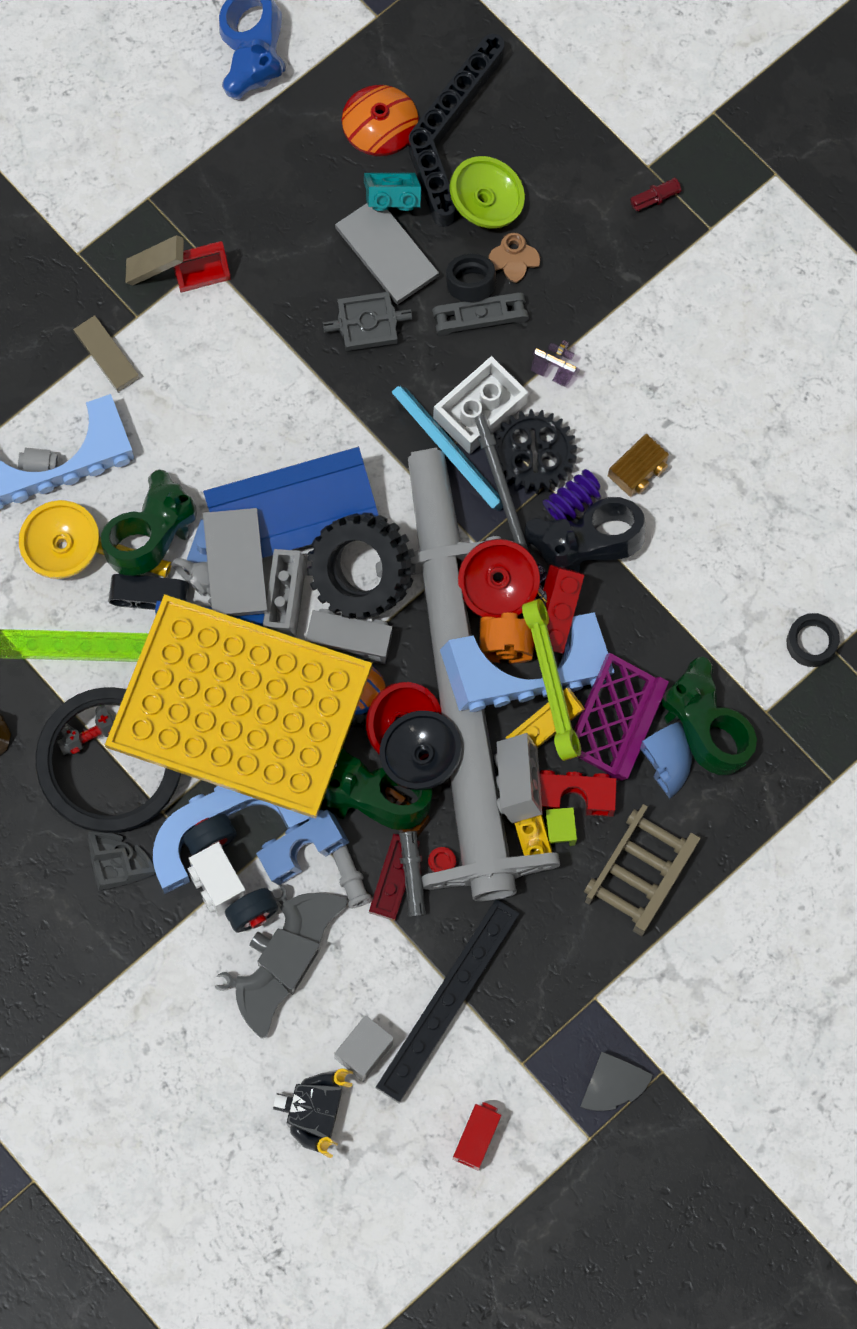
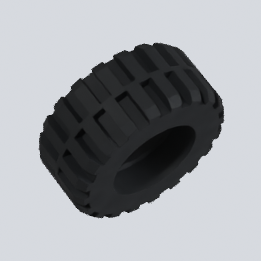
M373 513L351 514L325 526L320 531L321 535L313 540L311 545L314 547V550L309 551L307 557L308 561H312V566L307 567V576H313L314 582L310 583L312 590L317 589L319 591L318 600L322 604L328 602L330 604L328 609L333 613L340 611L342 612V617L349 619L356 617L358 620L367 619L371 616L375 617L396 606V603L403 600L407 595L406 590L411 588L414 580L410 577L416 570V564L411 563V558L415 556L413 548L408 550L406 543L410 540L407 535L401 536L398 533L400 527L395 523H387L388 519L381 515L374 517ZM362 541L369 544L381 559L382 577L379 584L371 590L363 591L357 589L343 575L341 555L345 546L350 542Z

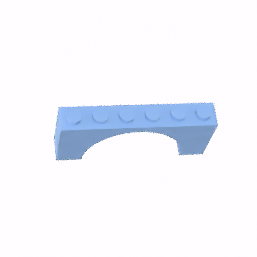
M111 394L86 402L89 415L86 438L78 452L63 465L48 471L27 472L15 469L0 460V509L12 502H24L29 496L37 493H49L54 490V487L63 484H75L80 478L85 476L100 475L105 469L114 466L123 467L134 459L131 445Z
M595 612L573 616L564 653L557 668L563 690L569 687L572 692L582 689L583 686L590 684L593 687L608 654ZM474 635L449 640L440 649L459 711L469 709L470 712H477L492 704L495 707H501L516 699L519 702H526L543 694V697H547L543 678L521 679L499 670L484 656L476 643ZM612 663L608 670L610 676L615 673Z

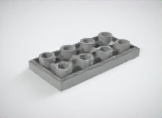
M366 203L335 224L336 230L385 291L389 292L390 297L397 305L439 277V272L388 209L384 211L373 210Z
M257 508L203 513L212 610L231 617L267 613Z

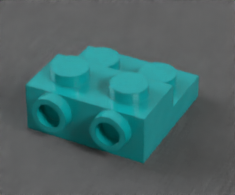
M364 173L368 207H372L373 210L377 211L387 210L388 207H398L399 210L404 211L420 207L421 186L415 173Z

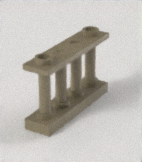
M644 804L639 811L636 809L632 811L626 822L630 826L598 879L592 878L584 890L588 894L585 903L590 905L594 897L597 896L632 917V921L636 923L633 931L640 936H643L700 840L693 833H690L687 840L683 837L679 839L645 819L643 816L648 807ZM636 828H641L675 849L674 852L678 854L673 863L669 860L667 862L663 861L630 841L629 839ZM622 851H627L661 872L660 875L664 877L660 885L658 886L655 883L651 885L616 864L615 862ZM608 874H613L646 894V898L650 900L646 908L640 907L638 909L603 888L601 885Z

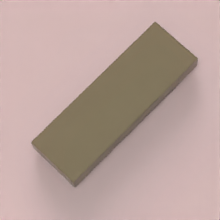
M176 235L127 258L126 283L133 286L182 263L184 238Z
M95 315L73 329L74 334L117 392L139 379V374Z

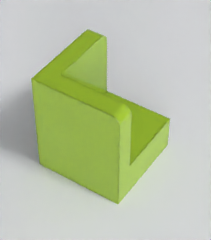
M574 808L546 810L544 817L549 842H569L570 846H575L577 836Z

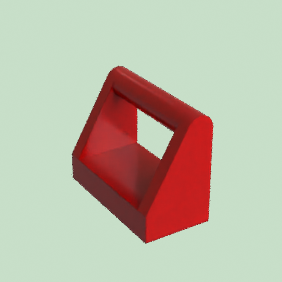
M222 241L183 251V262L185 263L173 267L180 293L231 280Z

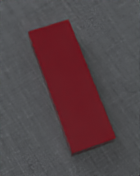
M393 834L369 909L370 914L392 921L396 920L406 889L403 864H400L402 848L400 836L397 834Z

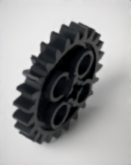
M530 409L529 416L525 417L524 413L519 411V419L516 420L510 415L509 424L502 422V431H495V437L498 439L496 440L495 448L503 473L507 475L506 482L509 484L514 481L515 490L523 485L525 493L529 491L530 487H534L535 493L538 494L539 488L543 486L546 492H549L551 483L558 488L559 478L566 481L568 477L566 472H573L574 466L571 463H576L577 456L574 455L577 452V446L572 445L575 442V435L567 436L570 433V427L561 428L562 418L554 422V413H551L546 418L544 417L543 410L539 412L538 416H535L533 410ZM531 430L535 431V449L536 453H538L537 473L533 472V452L531 450L532 440L530 434ZM549 435L553 440L544 442L540 439V436ZM517 436H522L527 441L524 443H517L513 440V438ZM549 459L552 460L555 463V465L547 467L542 464V461ZM518 461H524L529 466L526 468H519L515 465V463Z

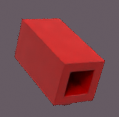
M482 1102L481 1106L478 1104L474 1105L452 1160L479 1171L502 1116L497 1113L498 1108Z

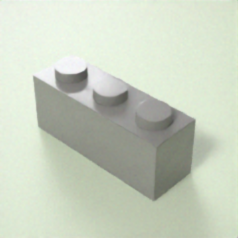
M274 549L266 601L267 613L264 615L263 627L295 638L307 560L301 551Z
M328 609L312 610L306 641L343 654L354 655L366 661L386 664L392 637V626H389L387 622L382 620H372V622L361 619L358 620L356 617L351 619L335 615V613Z
M527 733L498 741L497 754L494 755L499 774L496 776V784L500 791V798L497 799L500 813L505 814L511 823L542 815L537 746Z

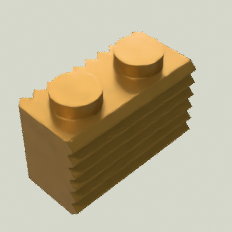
M645 434L609 468L608 477L628 496L632 497L636 492L641 494L650 484L648 480L654 474L657 477L660 476L668 467L667 460L669 454L656 441H653L648 434Z

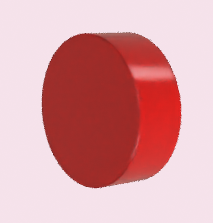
M446 847L434 849L428 858V866L432 872L455 868L456 865L454 853Z

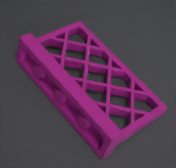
M608 653L586 701L585 710L581 713L574 729L578 739L581 736L587 735L592 749L588 752L581 751V755L578 758L608 773L610 778H616V781L628 779L639 754L642 741L647 735L669 681L661 677L655 678L612 653ZM611 663L619 666L623 678L612 681L608 671ZM635 676L646 681L642 691L638 693L634 692L630 678ZM624 680L629 696L618 699L613 684ZM607 686L612 702L601 705L598 693L601 688ZM630 699L634 710L631 716L624 717L619 702ZM614 704L619 720L608 723L603 708ZM597 710L602 726L591 729L588 716L591 712ZM620 723L624 734L621 740L614 742L609 726ZM604 729L608 744L597 748L593 732ZM610 747L613 756L610 766L602 762L599 754L600 750Z

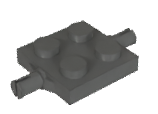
M389 292L337 299L339 309L338 320L323 322L324 333L340 330L344 338L346 351L397 344V322L412 320L411 309L395 311L391 304Z

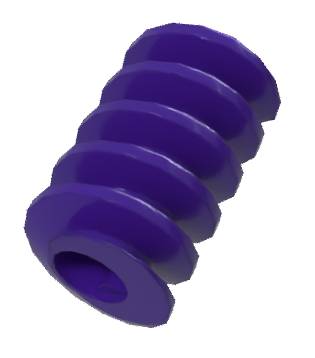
M582 470V475L574 476L573 481L566 482L565 488L560 487L557 490V494L553 493L549 495V500H543L545 509L555 520L567 519L566 515L575 519L577 516L574 509H578L581 513L585 511L583 502L591 506L593 504L591 496L597 500L601 499L599 493L600 484L589 470Z

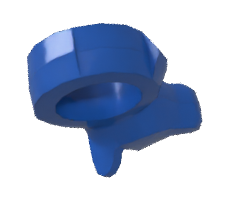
M226 0L222 5L219 15V33L222 40L235 50L230 72L224 78L222 87L226 95L235 100H240L250 90L265 87L273 78L281 76L282 72L286 70L284 61L276 51L282 24V12L274 0ZM262 6L263 12L259 22L250 30L238 32L237 25L243 13L252 7Z

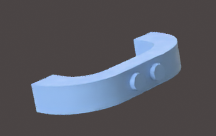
M220 786L215 787V792L206 796L200 794L191 798L189 804L178 809L167 818L154 842L153 864L164 894L190 882L181 863L180 853L184 843V835L201 820L220 814L230 816L253 805H264L274 809L283 819L287 829L294 825H303L309 821V816Z

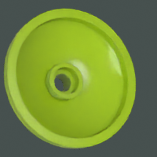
M486 156L469 158L456 168L450 180V195L455 207L463 217L478 226L485 228L507 226L518 217L523 209L525 194L519 177L508 165L495 158Z

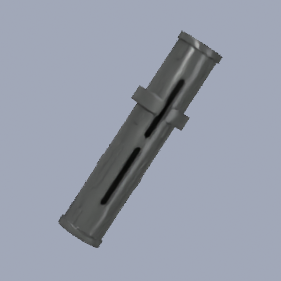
M417 831L399 833L402 848L400 864H403L408 916L425 915L420 870L422 855L419 856Z

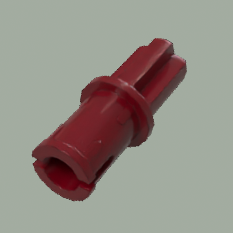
M674 177L658 186H650L649 190L631 197L632 208L635 211H640L655 203L661 204L662 200L681 193L680 183Z

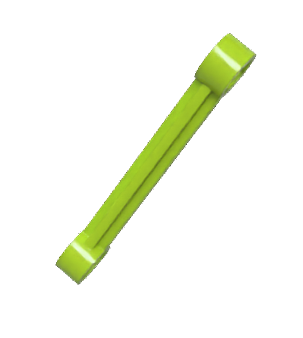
M537 599L523 604L522 612L525 622L532 632L555 725V747L559 757L565 761L580 756L581 745L577 734L572 729L547 628L549 624L548 612L543 601Z

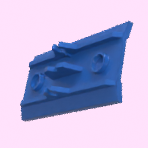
M359 446L203 491L209 512L257 508L262 558L272 556L274 549L293 550L311 545L315 537L321 535L320 531L325 526L348 515L373 513L374 517L379 516Z

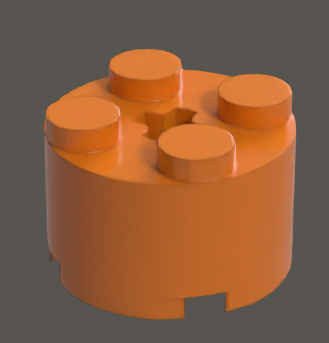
M502 613L501 618H480L479 648L490 662L499 663V659H509V663L514 664L532 660L534 640L531 629L527 626L525 619H518V614Z

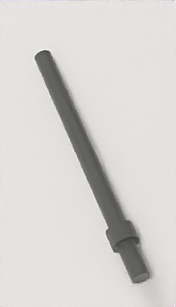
M484 414L474 417L481 437L478 440L481 449H485L514 541L528 550L496 452L495 445L497 443L494 434L490 433Z

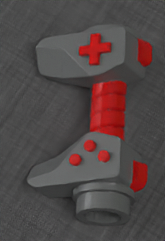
M104 705L96 708V725L88 730L79 733L78 730L72 728L68 723L61 731L63 737L57 741L63 755L79 752L83 749V743L103 734L105 737H108L114 719L111 714H108Z

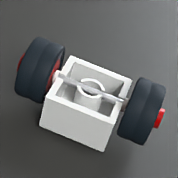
M220 814L201 820L184 835V842L192 855L189 858L191 867L187 869L197 889L202 887L204 890L200 893L209 912L215 911L218 917L225 914L233 930L239 933L251 928H258L266 923L267 919L277 912L278 905L268 888H261L246 895L241 881L222 849L235 839L237 833L228 816Z

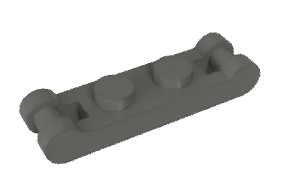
M513 293L489 297L476 302L464 301L436 306L432 309L433 317L437 319L438 323L435 326L437 335L444 336L451 332L511 322H526L529 320L528 311L524 308L526 303L523 293ZM507 306H514V311H507ZM454 315L455 320L448 321L447 316Z

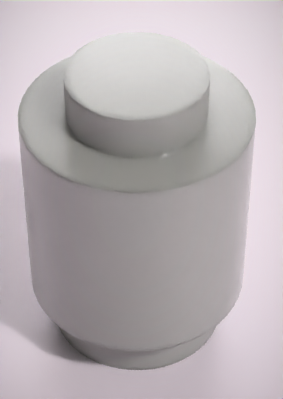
M25 447L24 453L19 452L18 468L27 472H42L57 468L58 454L51 453V450Z

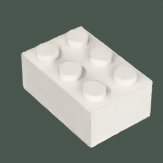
M491 356L434 406L433 419L471 454L480 446L478 439L481 438L474 417L484 414L490 433L493 434L501 427L502 422L506 423L510 415L514 416L527 404L528 391Z

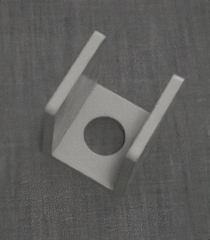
M364 1016L336 1050L334 1058L346 1069L353 1071V1074L364 1082L392 1047L393 1037L368 1016Z

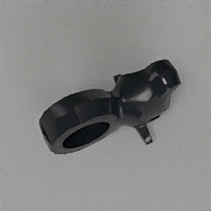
M607 497L598 500L588 507L577 524L567 519L545 521L540 518L531 519L526 523L525 537L527 542L539 550L547 563L580 573V564L583 561L618 560L628 558L639 551L645 542V517L642 510L633 501L621 497ZM608 521H622L631 526L626 532L618 535H607L596 530L598 526Z

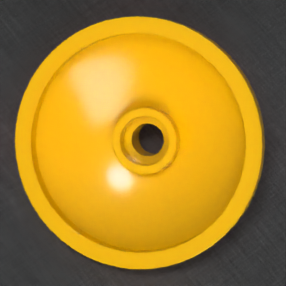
M64 500L51 501L37 507L27 516L19 533V549L26 564L37 574L52 579L68 578L83 571L94 559L100 541L98 526L89 511L77 503ZM66 542L67 546L65 548H58L60 543Z

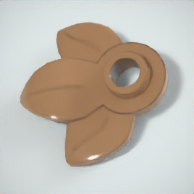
M518 233L506 235L502 239L501 245L494 248L489 255L495 270L503 269L506 277L514 283L522 280L527 267H539L540 264L537 250L527 245L525 238ZM511 244H516L518 248L510 249L509 246Z

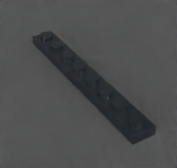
M495 899L375 1089L400 1104L520 913Z

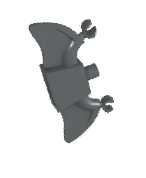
M278 885L282 890V896L275 898L272 892L271 894L273 899L281 904L280 909L285 916V923L283 929L278 928L271 939L257 932L251 940L249 946L262 953L257 961L259 968L250 976H237V979L232 978L227 972H222L216 976L224 977L227 981L226 986L215 985L217 990L224 991L230 986L236 987V1000L240 1013L247 1025L260 1038L264 1039L267 1037L278 1005L289 993L294 994L320 951V941L324 930L331 920L346 907L347 900L345 898L328 893H306L288 900L285 887Z

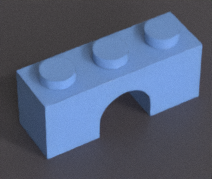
M320 810L316 819L309 817V821L303 825L290 827L286 830L285 836L278 840L272 839L262 845V850L256 854L270 880L277 885H281L302 872L297 861V854L302 846L313 843L318 852L327 857L348 844L349 841L334 814L328 810Z

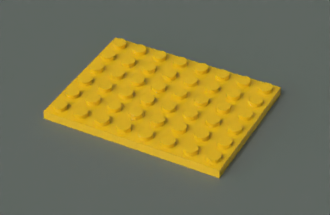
M164 594L107 737L105 747L316 819L372 669V663Z

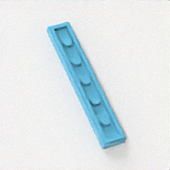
M397 386L392 391L393 395L489 506L500 511L503 505L498 492L407 388Z

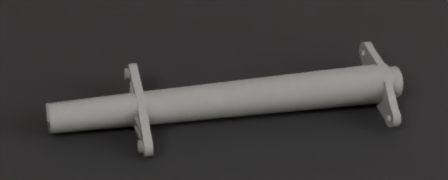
M436 447L411 452V456L408 457L419 550L415 551V556L411 558V563L416 564L415 573L411 575L423 574L441 714L453 723L462 743L460 762L450 776L462 866L422 876L423 889L426 890L471 886L473 900L493 901L515 895L517 892L516 878L557 868L560 866L558 853L518 857L509 856L503 815L500 813L497 805V799L500 797L496 784L485 710L482 709L477 712H470L469 709L459 711L441 656L440 649L449 640L472 636L467 605L463 600L462 589L458 585V574L463 559L478 544L492 539H501V537L492 536L485 541L474 543L461 542L445 454ZM380 559L375 565L379 578L382 577V562Z

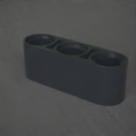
M113 574L108 602L119 607L155 610L157 601H162L164 594L187 602L189 583L180 579Z

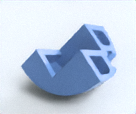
M681 722L671 724L643 740L640 746L641 751L656 769L654 774L655 780L669 799L684 785L692 764V752Z

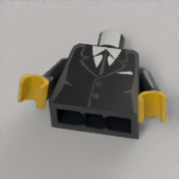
M343 1068L338 1069L336 1072L320 1073L304 1079L301 1084H296L293 1096L277 1093L273 1110L289 1113L287 1126L290 1127L291 1135L304 1148L320 1152L328 1158L333 1157L331 1153L327 1152L330 1145L338 1146V1143L333 1141L331 1137L342 1095V1087H339V1085L348 1088L352 1087V1083L345 1082V1077L347 1074H353V1071Z

